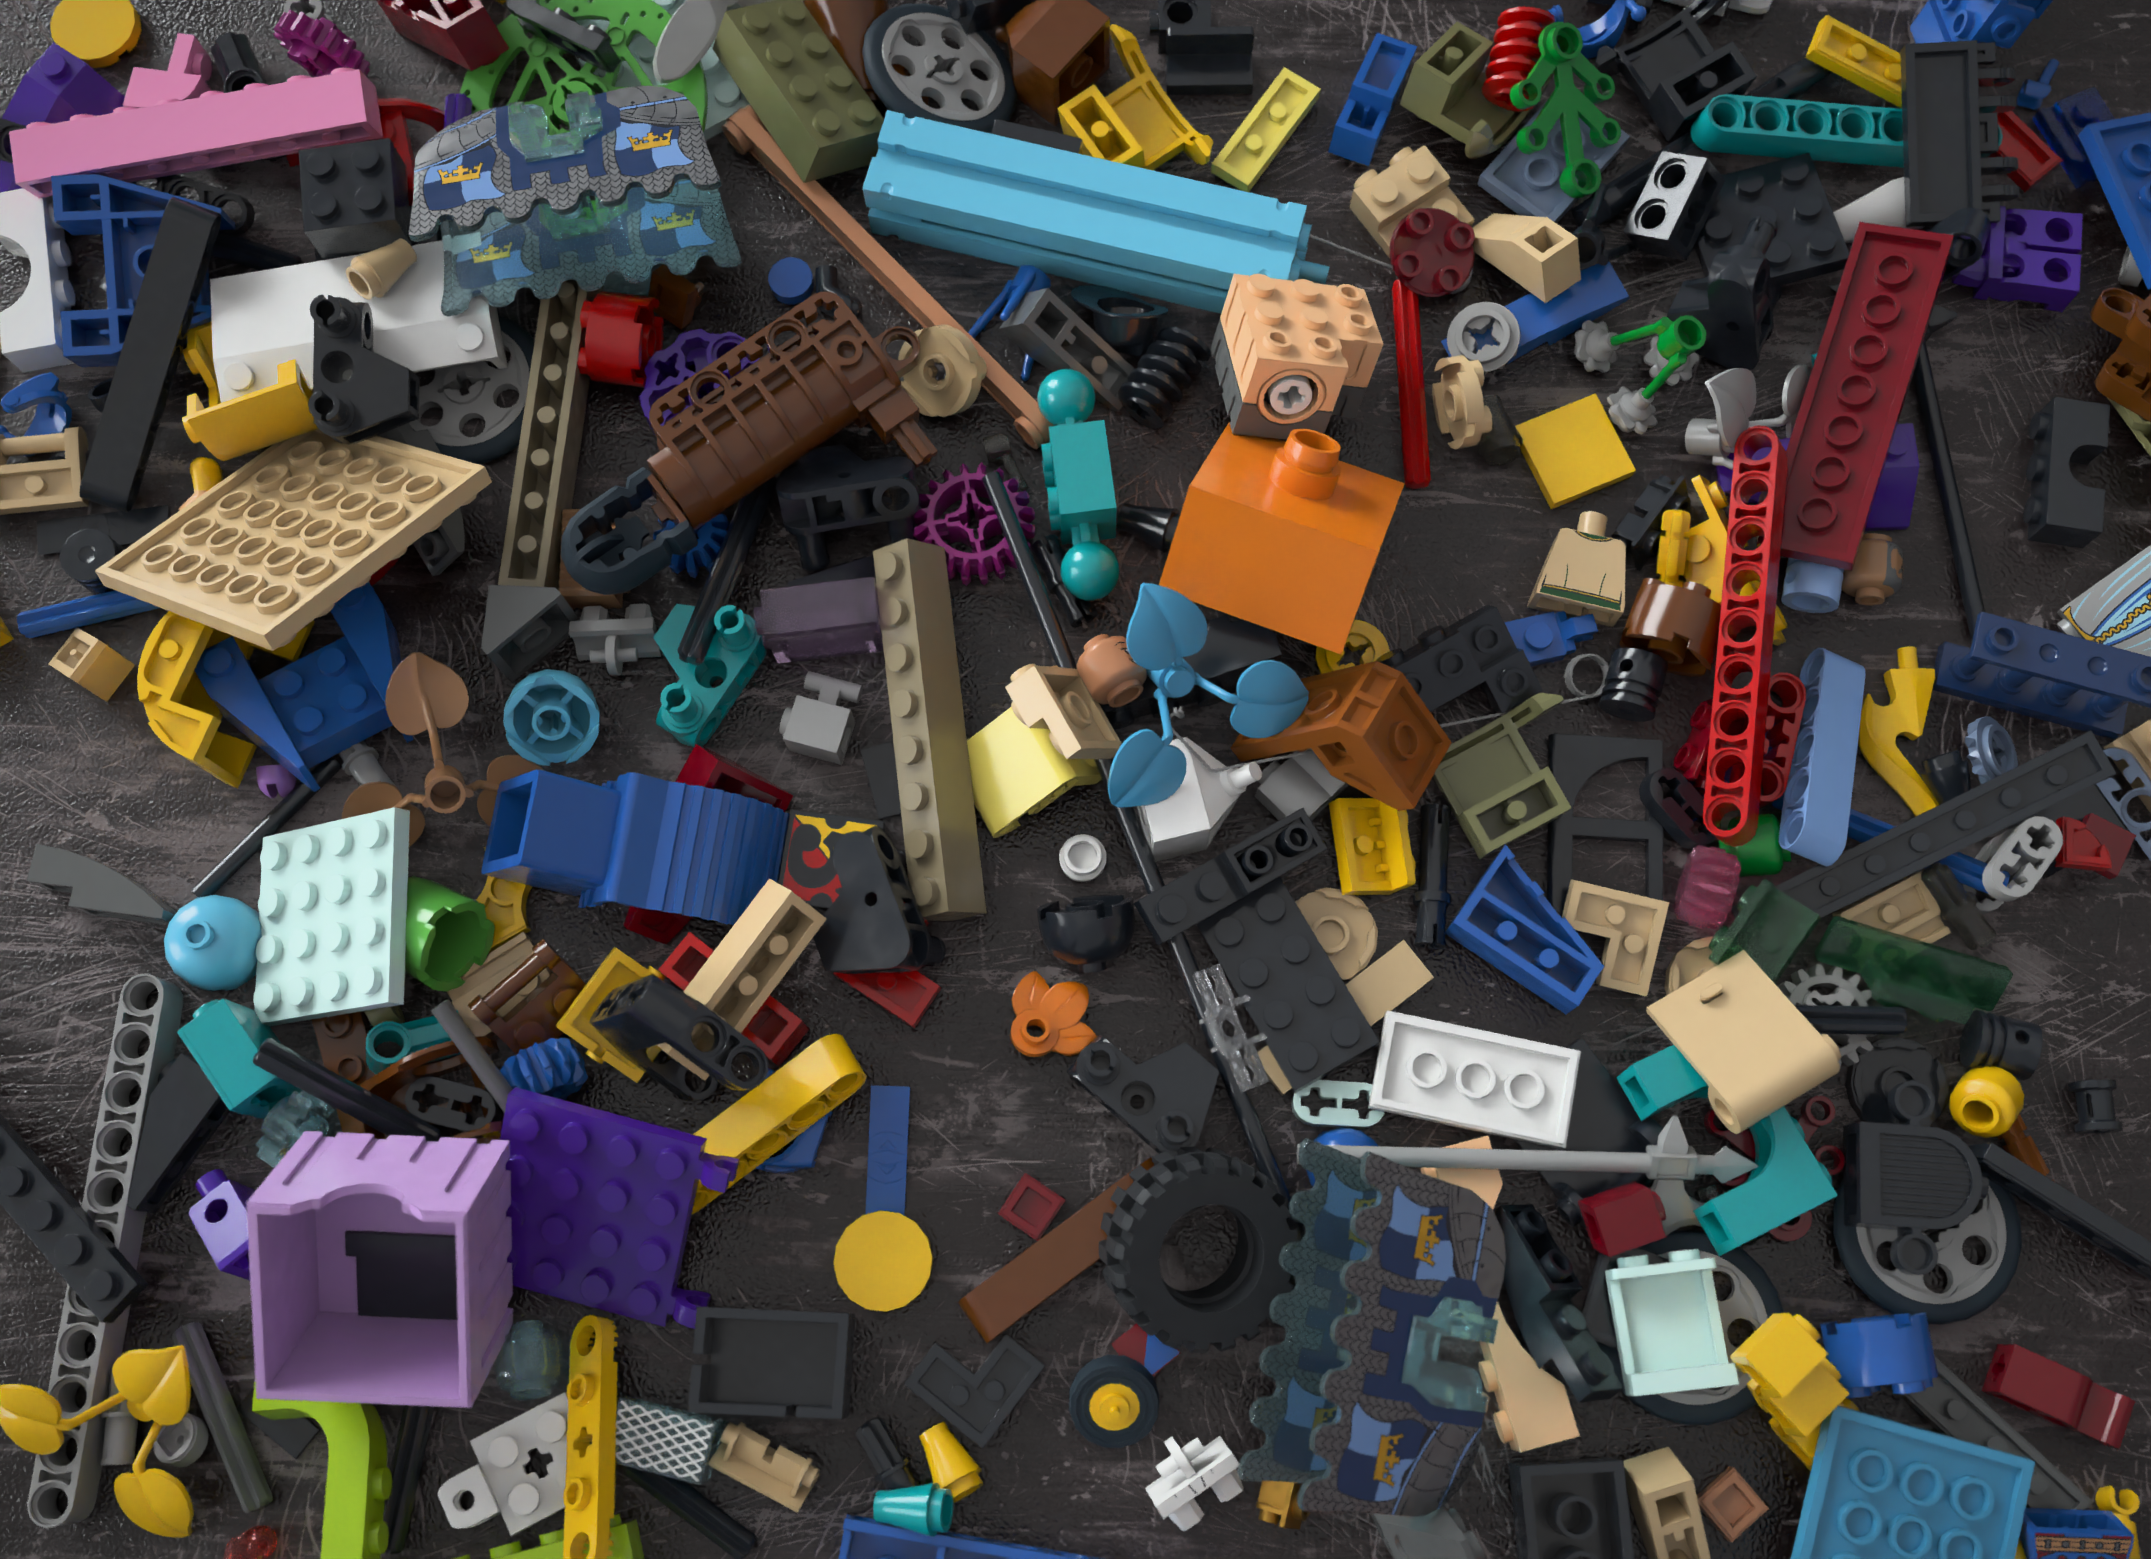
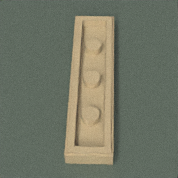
M1402 940L1345 985L1370 1027H1372L1385 1016L1387 1010H1394L1429 983L1434 976L1405 940ZM1267 1045L1253 1055L1254 1061L1282 1096L1292 1089Z

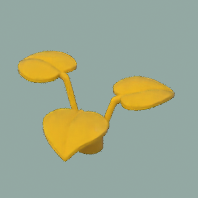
M184 1345L155 1350L137 1349L123 1353L115 1361L112 1370L114 1382L119 1393L70 1419L61 1418L62 1408L60 1403L46 1391L23 1384L0 1385L1 1427L18 1446L31 1453L43 1455L54 1453L64 1444L62 1431H70L128 1399L127 1408L132 1416L144 1422L153 1420L154 1423L133 1463L132 1469L134 1473H122L114 1482L117 1502L131 1521L151 1533L174 1538H183L192 1534L193 1505L185 1486L168 1472L160 1469L146 1470L145 1466L146 1459L162 1426L179 1423L189 1410L190 1375Z

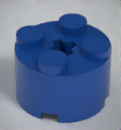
M1909 1313L1854 1318L1851 1319V1323L1837 1324V1321L1820 1324L1824 1348L1828 1353L1826 1359L1840 1372L1842 1378L1838 1382L1850 1393L1846 1398L1872 1395L1871 1392L1881 1391L1880 1385L1890 1384L1893 1394L1926 1391L1925 1388L1933 1386V1378L1939 1377L1926 1313H1917L1912 1316Z

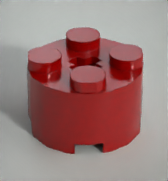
M600 291L593 301L585 300L580 311L581 327L586 328L585 347H581L578 355L580 374H587L591 380L596 382L644 388L647 379L644 369L656 351L662 350L663 317H655L653 308H658L659 300L653 297Z

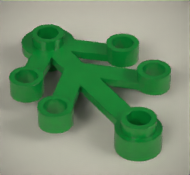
M1558 21L1551 23L1542 30L1539 37L1541 57L1528 77L1513 85L1510 91V99L1512 104L1520 110L1536 105L1541 99L1542 86L1552 72L1554 73L1555 90L1533 124L1518 132L1516 143L1519 150L1527 155L1544 149L1548 142V134L1560 117L1566 167L1563 169L1559 180L1560 187L1566 195L1572 198H1582L1597 191L1601 183V173L1595 162L1584 158L1579 118L1591 128L1590 139L1596 147L1606 148L1617 143L1621 136L1618 122L1612 118H1607L1594 105L1610 99L1615 92V84L1608 74L1601 73L1581 53L1583 40L1578 28L1571 23ZM1573 73L1585 83L1584 94L1574 85ZM1597 83L1601 86L1602 95L1597 90ZM1523 88L1527 90L1529 100L1524 97ZM1603 127L1608 133V139L1603 134ZM1529 133L1534 136L1535 145L1530 142Z

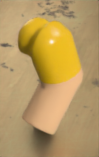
M198 457L190 464L189 470L192 477L194 494L178 508L179 511L223 481L222 469L212 458Z

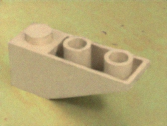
M1493 213L1472 227L1475 234L1474 252L1544 303H1547L1581 280L1578 238L1548 217Z

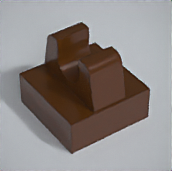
M662 265L652 272L648 297L656 298L660 302L657 309L653 308L656 314L683 329L693 320L694 309L702 300L704 285L701 282L693 284L684 278L685 275H675L670 272L668 267Z

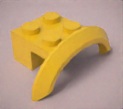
M1110 25L1112 41L1131 80L1105 98L1095 84L1058 107L1063 134L1082 139V155L1148 170H1155L1182 151L1200 165L1209 162L1213 145L1211 137L1197 132L1174 106L1148 66L1135 36L1118 25Z

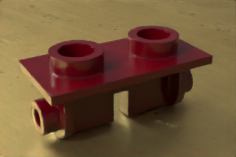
M1713 698L1703 701L1694 710L1690 719L1692 730L1688 740L1679 749L1673 762L1676 770L1688 781L1694 782L1693 787L1703 795L1705 794ZM1738 718L1730 724L1728 735H1739L1745 722L1744 718Z

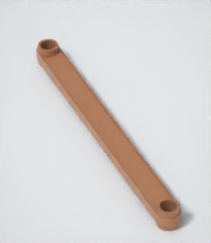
M747 105L743 109L740 108L726 119L727 122L721 126V129L730 144L742 155L749 151L923 328L946 324L963 332L974 344L978 355L986 362L987 374L981 381V386L1015 419L1014 427L1029 446L1038 449L1041 444L1049 443V426L1055 425L1044 418L1040 412L1038 402L816 180L803 183L752 106Z

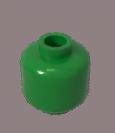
M1773 814L1759 815L1755 836L1750 842L1742 846L1733 847L1725 845L1719 840L1721 862H1731L1732 871L1739 877L1775 875L1781 872L1783 862H1791V852L1780 847V823L1777 817ZM1741 816L1733 817L1729 821L1728 830L1735 828L1739 824Z

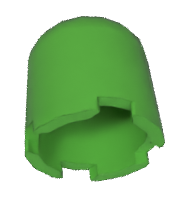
M415 876L408 877L405 973L432 990L446 992L462 986L465 980L461 979V977L469 971L474 963L479 966L483 965L493 944L495 925L494 922L486 917V906L433 880Z

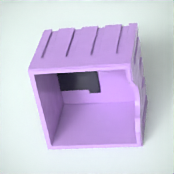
M305 1131L246 1202L257 1399L472 1408L513 1325V1308H508V1303L513 1295L512 1263H507V1257L512 1250L511 1217H506V1211L511 1204L510 1171H505V1165L510 1158V1140L492 1139L489 1144H478L477 1139L441 1137L438 1142L426 1141L425 1136L389 1135L387 1139H374V1134L338 1132L335 1137H323V1132Z

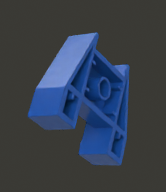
M99 174L51 176L54 221L71 235L103 234L108 309L60 311L63 356L80 367L117 366L160 223L169 200L175 197L220 213V230L235 229V222L219 207ZM208 270L189 329L212 321Z
M369 581L365 585L353 589L334 604L330 612L344 637L259 679L239 645L231 636L205 649L195 668V672L207 694L224 718L313 792L321 788L310 771L311 767L393 725L386 711L385 699L391 675L401 662L397 632ZM402 734L407 743L413 740V735Z

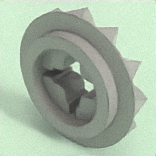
M1478 302L1460 311L1450 324L1447 334L1449 352L1452 357L1463 355L1469 361L1479 360L1483 367L1484 375L1496 369H1504L1505 364L1513 356L1517 355V348L1521 338L1519 324L1513 313L1498 303ZM1492 326L1491 335L1498 346L1485 344L1481 350L1476 352L1477 342L1471 333L1484 334Z

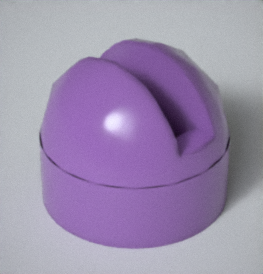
M281 764L256 767L259 789L269 798H275L277 793L282 798L286 797L295 788L297 778Z

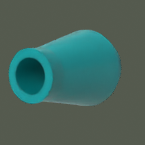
M939 1483L890 1491L878 1490L873 1505L874 1519L879 1523H888L934 1537L937 1532H947L951 1526L954 1507L953 1495L950 1489L941 1488Z

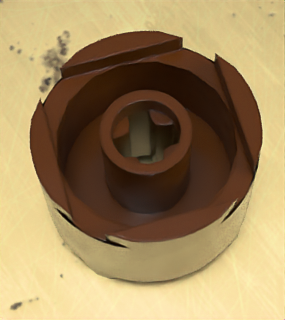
M1645 578L1638 589L1619 644L1621 648L1642 649L1661 656L1668 663V673L1682 676L1705 675L1707 669L1711 670L1717 655L1721 605L1709 598L1711 590L1702 584L1689 581L1684 582L1683 586L1679 587L1665 584L1657 579Z

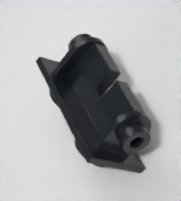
M1663 475L1658 480H1651L1634 504L1635 511L1646 516L1642 518L1628 512L1611 535V538L1625 543L1626 553L1633 554L1636 570L1640 571L1650 557L1654 558L1658 555L1660 536H1665V530H1661L1663 513L1673 509L1688 512L1691 500L1688 496L1685 476L1681 475L1676 483Z

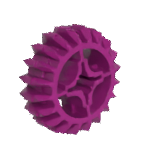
M982 462L977 467L976 473H969L968 466L963 463L960 466V475L955 477L952 472L945 469L943 472V484L930 479L928 487L931 495H919L920 507L922 509H919L914 515L915 523L918 526L914 528L913 535L920 542L945 547L948 581L954 578L957 572H960L962 583L966 586L970 583L972 575H979L981 584L986 585L988 583V573L994 571L998 578L1003 580L1006 576L1004 564L1017 569L1005 537L996 546L986 550L988 540L1002 534V528L993 506L984 505L977 498H989L982 478L987 475L986 465ZM999 467L994 472H999L1002 481H1004V472ZM1015 477L1003 483L1026 540L1035 537V526L1030 524L1035 519V511L1032 507H1027L1030 502L1028 493L1026 491L1017 492L1019 483ZM962 499L959 509L945 514V519H940L950 505ZM970 510L974 511L975 520H979V527L977 528L978 539L974 538L973 529H969V521H971ZM949 539L950 543H964L971 549L972 553L958 551L950 547L943 540Z

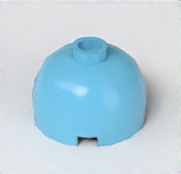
M545 669L527 675L517 683L505 703L503 721L509 745L522 758L538 765L550 766V762L559 763L566 761V764L575 762L591 749L598 736L600 710L593 691L581 678L564 670Z
M220 895L195 898L181 907L170 920L164 937L165 958L174 973L196 988L208 991L237 989L256 975L258 961L256 946L262 937L259 912L235 898Z

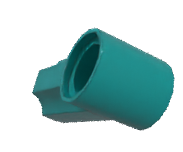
M435 1016L402 1024L393 1021L382 1022L375 1025L366 1037V1063L374 1074H378L412 1053L452 1040ZM391 1041L401 1046L402 1051L397 1056L385 1058L375 1052V1048L383 1042ZM456 1053V1054H452V1055H447V1056H444V1057H440V1058L434 1059V1060L429 1061V1062H433V1061H437V1060H441V1059H445V1058L457 1056V1055H459V1054H461V1053Z

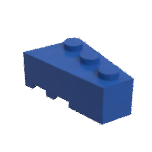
M1505 844L1491 862L1445 931V934L1564 1014H1568L1579 1006L1604 965L1565 917L1561 918L1543 894L1545 892L1536 881L1532 882L1515 861V855Z

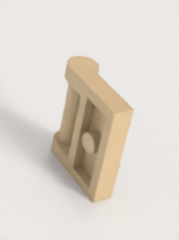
M69 427L64 430V433L5 438L3 434H0V515L89 506V501L82 499L79 494L82 477L86 468L85 453L88 450L86 433L82 427ZM65 451V459L8 465L6 462L9 456Z

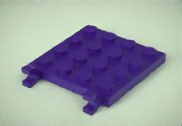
M515 1087L507 1097L500 1140H510V1158L505 1165V1171H510L511 1204L506 1211V1217H511L512 1250L507 1257V1263H512V1285L665 1327L671 1315H673L674 1320L680 1325L695 1329L697 1307H709L711 1294L681 1289L677 1287L698 1180L700 1179L701 1183L709 1189L725 1193L729 1181H733L736 1178L739 1159L705 1153L707 1138Z

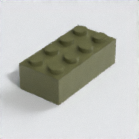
M773 0L725 11L712 49L803 183L870 165L872 157L876 158L879 149L877 140L884 118L802 0Z

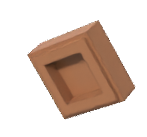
M1730 1466L1697 1495L1700 1510L1725 1540L1731 1543L1769 1509L1738 1471Z

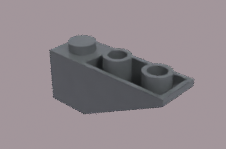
M1448 1502L1426 1516L1408 1517L1370 1513L1382 1542L1393 1559H1486L1472 1530H1466L1455 1507L1450 1508Z

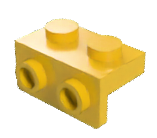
M1338 798L1329 803L1342 895H1390L1415 884L1416 865L1411 852L1408 833V813L1406 810L1398 811L1375 798Z

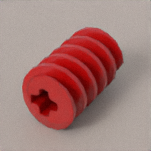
M1514 7L1500 14L1497 21L1498 29L1493 38L1495 46L1490 51V63L1485 71L1487 79L1481 88L1482 95L1492 104L1516 112L1527 111L1534 107L1531 106L1524 110L1516 108L1511 102L1510 91L1513 85L1528 77L1541 57L1539 50L1540 34L1546 26L1555 22V16L1550 12L1535 7ZM1523 88V95L1527 100H1529V96H1527L1529 94L1527 90Z

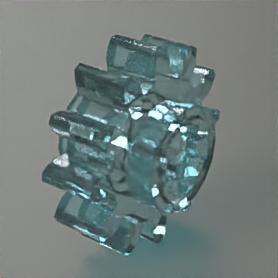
M303 1090L301 1093L294 1091L291 1096L284 1097L274 1105L263 1121L261 1131L265 1135L256 1143V1146L260 1148L256 1156L275 1168L305 1131L323 1132V1137H325L329 1129V1122L325 1119L333 1113L334 1109L329 1104Z

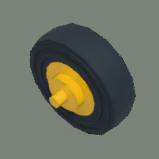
M1106 1355L1091 1360L1078 1371L1070 1387L1069 1411L1076 1429L1088 1441L1101 1447L1123 1448L1137 1443L1151 1431L1159 1413V1391L1154 1377L1140 1362L1123 1355Z

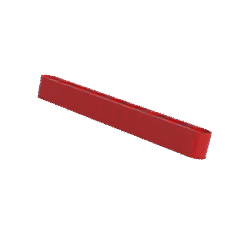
M1760 425L1749 427L1743 431L1735 444L1703 806V821L1706 828L1722 843L1733 847L1742 846L1750 842L1755 836L1758 827L1788 466L1787 453L1775 432L1767 426ZM1765 447L1772 448L1765 458L1752 460V456L1757 450ZM1762 491L1768 492L1763 502L1757 505H1747L1752 495ZM1756 536L1764 537L1763 543L1755 550H1743L1749 539ZM1751 581L1761 582L1759 589L1754 594L1740 596V591L1745 584ZM1748 626L1757 627L1752 639L1747 642H1736V637L1740 630ZM1742 672L1753 673L1752 680L1747 686L1740 689L1732 688L1733 680L1737 675ZM1738 718L1749 719L1748 727L1743 733L1735 736L1728 735L1729 726L1734 720ZM1735 764L1745 765L1744 774L1738 781L1733 783L1724 782V775L1729 767ZM1740 811L1741 819L1735 828L1726 831L1720 829L1721 819L1726 813Z

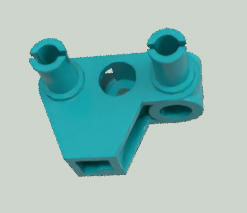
M676 604L653 637L679 677L677 683L667 685L661 693L660 701L662 705L657 714L656 725L671 733L682 744L694 747L695 744L704 746L708 742L767 653V643L757 622L750 615L744 614L741 609L737 612L734 605H726L716 612L714 624L717 629L705 659L700 665L695 666L690 663H684L679 659L677 651L696 606ZM723 680L720 686L712 688L714 681Z

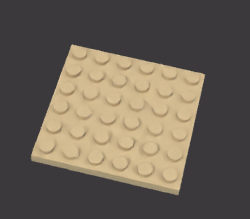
M316 429L272 445L96 569L95 572L105 587L274 651L276 648L290 643L295 638L296 633L315 618L329 613L333 609L334 604L350 591L365 585L371 579V575L389 561L404 555L407 547L425 533L432 532L440 527L447 516L459 507L471 503L477 497V493L492 483L486 467L379 436L347 445L337 442L332 437Z

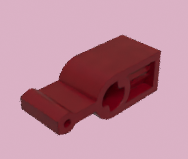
M1997 1344L1981 1390L2039 1418L2061 1427L2072 1429L2113 1449H2120L2135 1401L2131 1398L2094 1383L2087 1376L2016 1344Z

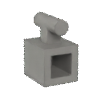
M808 671L804 682V689L820 693L818 700L797 695L793 708L787 707L782 715L779 733L783 735V740L789 751L842 765L856 722L851 709L840 707L839 704L841 699L859 703L863 685Z

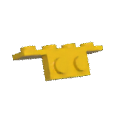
M1698 475L1691 480L1710 519L1694 526L1689 532H1684V537L1688 538L1684 577L1687 582H1696L1708 587L1711 590L1709 598L1721 605L1728 518L1723 508L1729 506V502L1717 481L1710 483L1709 480ZM1748 582L1741 589L1740 596L1754 594L1759 589L1761 582ZM1776 604L1773 644L1779 646L1786 642L1782 630L1787 628V623Z

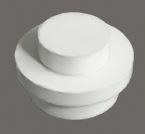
M1075 835L1069 838L1060 850L1059 861L1061 869L1069 878L1078 882H1087L1097 878L1103 872L1106 865L1107 857L1104 846L1097 838L1090 835Z

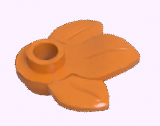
M1033 971L1022 978L1012 996V1006L1016 1018L1011 1025L1010 1038L1014 1047L1022 1054L1030 1057L1044 1056L1050 1051L1066 1056L1079 1054L1096 1037L1093 1030L1080 1021L1089 1003L1087 986L1082 983L1067 981L1055 984L1049 988L1044 978L1037 971ZM1035 1025L1040 1027L1044 1034L1040 1037H1033L1028 1034L1026 1029L1029 1026Z

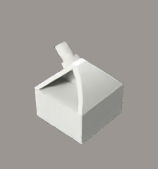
M1183 738L1211 769L1226 767L1189 738ZM1179 739L1172 740L1169 745L1178 747L1184 753L1187 761L1186 775L1181 786L1166 800L1156 804L1137 806L1142 828L1155 861L1206 850L1241 793L1245 792L1247 785L1262 778V771L1259 765L1251 762L1240 768L1210 772Z

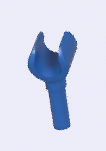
M2049 60L2038 81L2026 79L2023 82L2017 95L2016 105L2033 110L2040 108L2043 98L2047 97L2051 91V85L2049 84L2059 66L2058 60Z

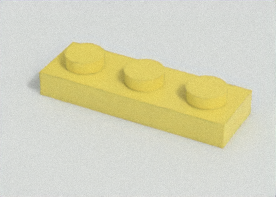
M1284 67L1212 162L1211 173L1237 189L1249 192L1319 99L1320 88Z

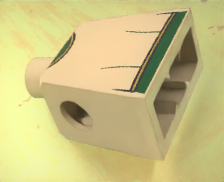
M1593 511L1582 512L1579 517L1577 530L1569 528L1560 529L1549 550L1528 601L1527 608L1545 612L1554 611V613L1565 611L1566 616L1571 618L1593 614L1597 624L1610 627L1616 624L1624 613L1626 545L1621 540L1604 537L1608 520L1605 515Z

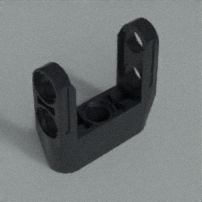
M654 975L646 976L613 989L602 1000L590 1019V1024L622 1056L685 1101L695 1102L710 1097L715 1092L718 1082L724 1087L736 1091L755 1088L765 1080L768 1073L767 1057L756 1044L701 1002ZM698 1023L708 1025L714 1034L713 1046L707 1052L698 1050L693 1045L691 1039L692 1030ZM665 1042L709 1075L704 1089L699 1093L691 1091L685 1083V1073L688 1068L669 1055L663 1064H656L648 1058L646 1048ZM738 1053L747 1055L753 1063L752 1076L746 1082L738 1080L731 1070V1062Z

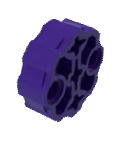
M696 329L679 334L672 345L653 354L644 369L647 379L644 391L640 395V402L645 418L654 435L656 434L649 420V411L652 404L658 398L745 341V338L730 331L723 334H713L703 329ZM746 357L741 359V370L734 374L732 377H734L735 375H737L738 373H740L741 371H743L744 369L758 361L760 358L753 362L749 361ZM691 364H695L696 373L690 370L689 366ZM728 369L722 372L727 376L728 380L732 378L729 375ZM714 382L704 384L698 390V399L703 398L720 385ZM689 395L683 398L686 408L692 405ZM669 409L663 411L664 421L660 425L663 427L667 421L680 412L673 414Z

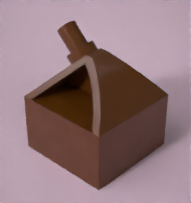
M1037 0L1016 13L1006 25H1000L996 29L995 35L1000 43L1008 44L1017 99L1053 126L1060 122L1058 107L1095 84L1110 68V17L1086 0Z

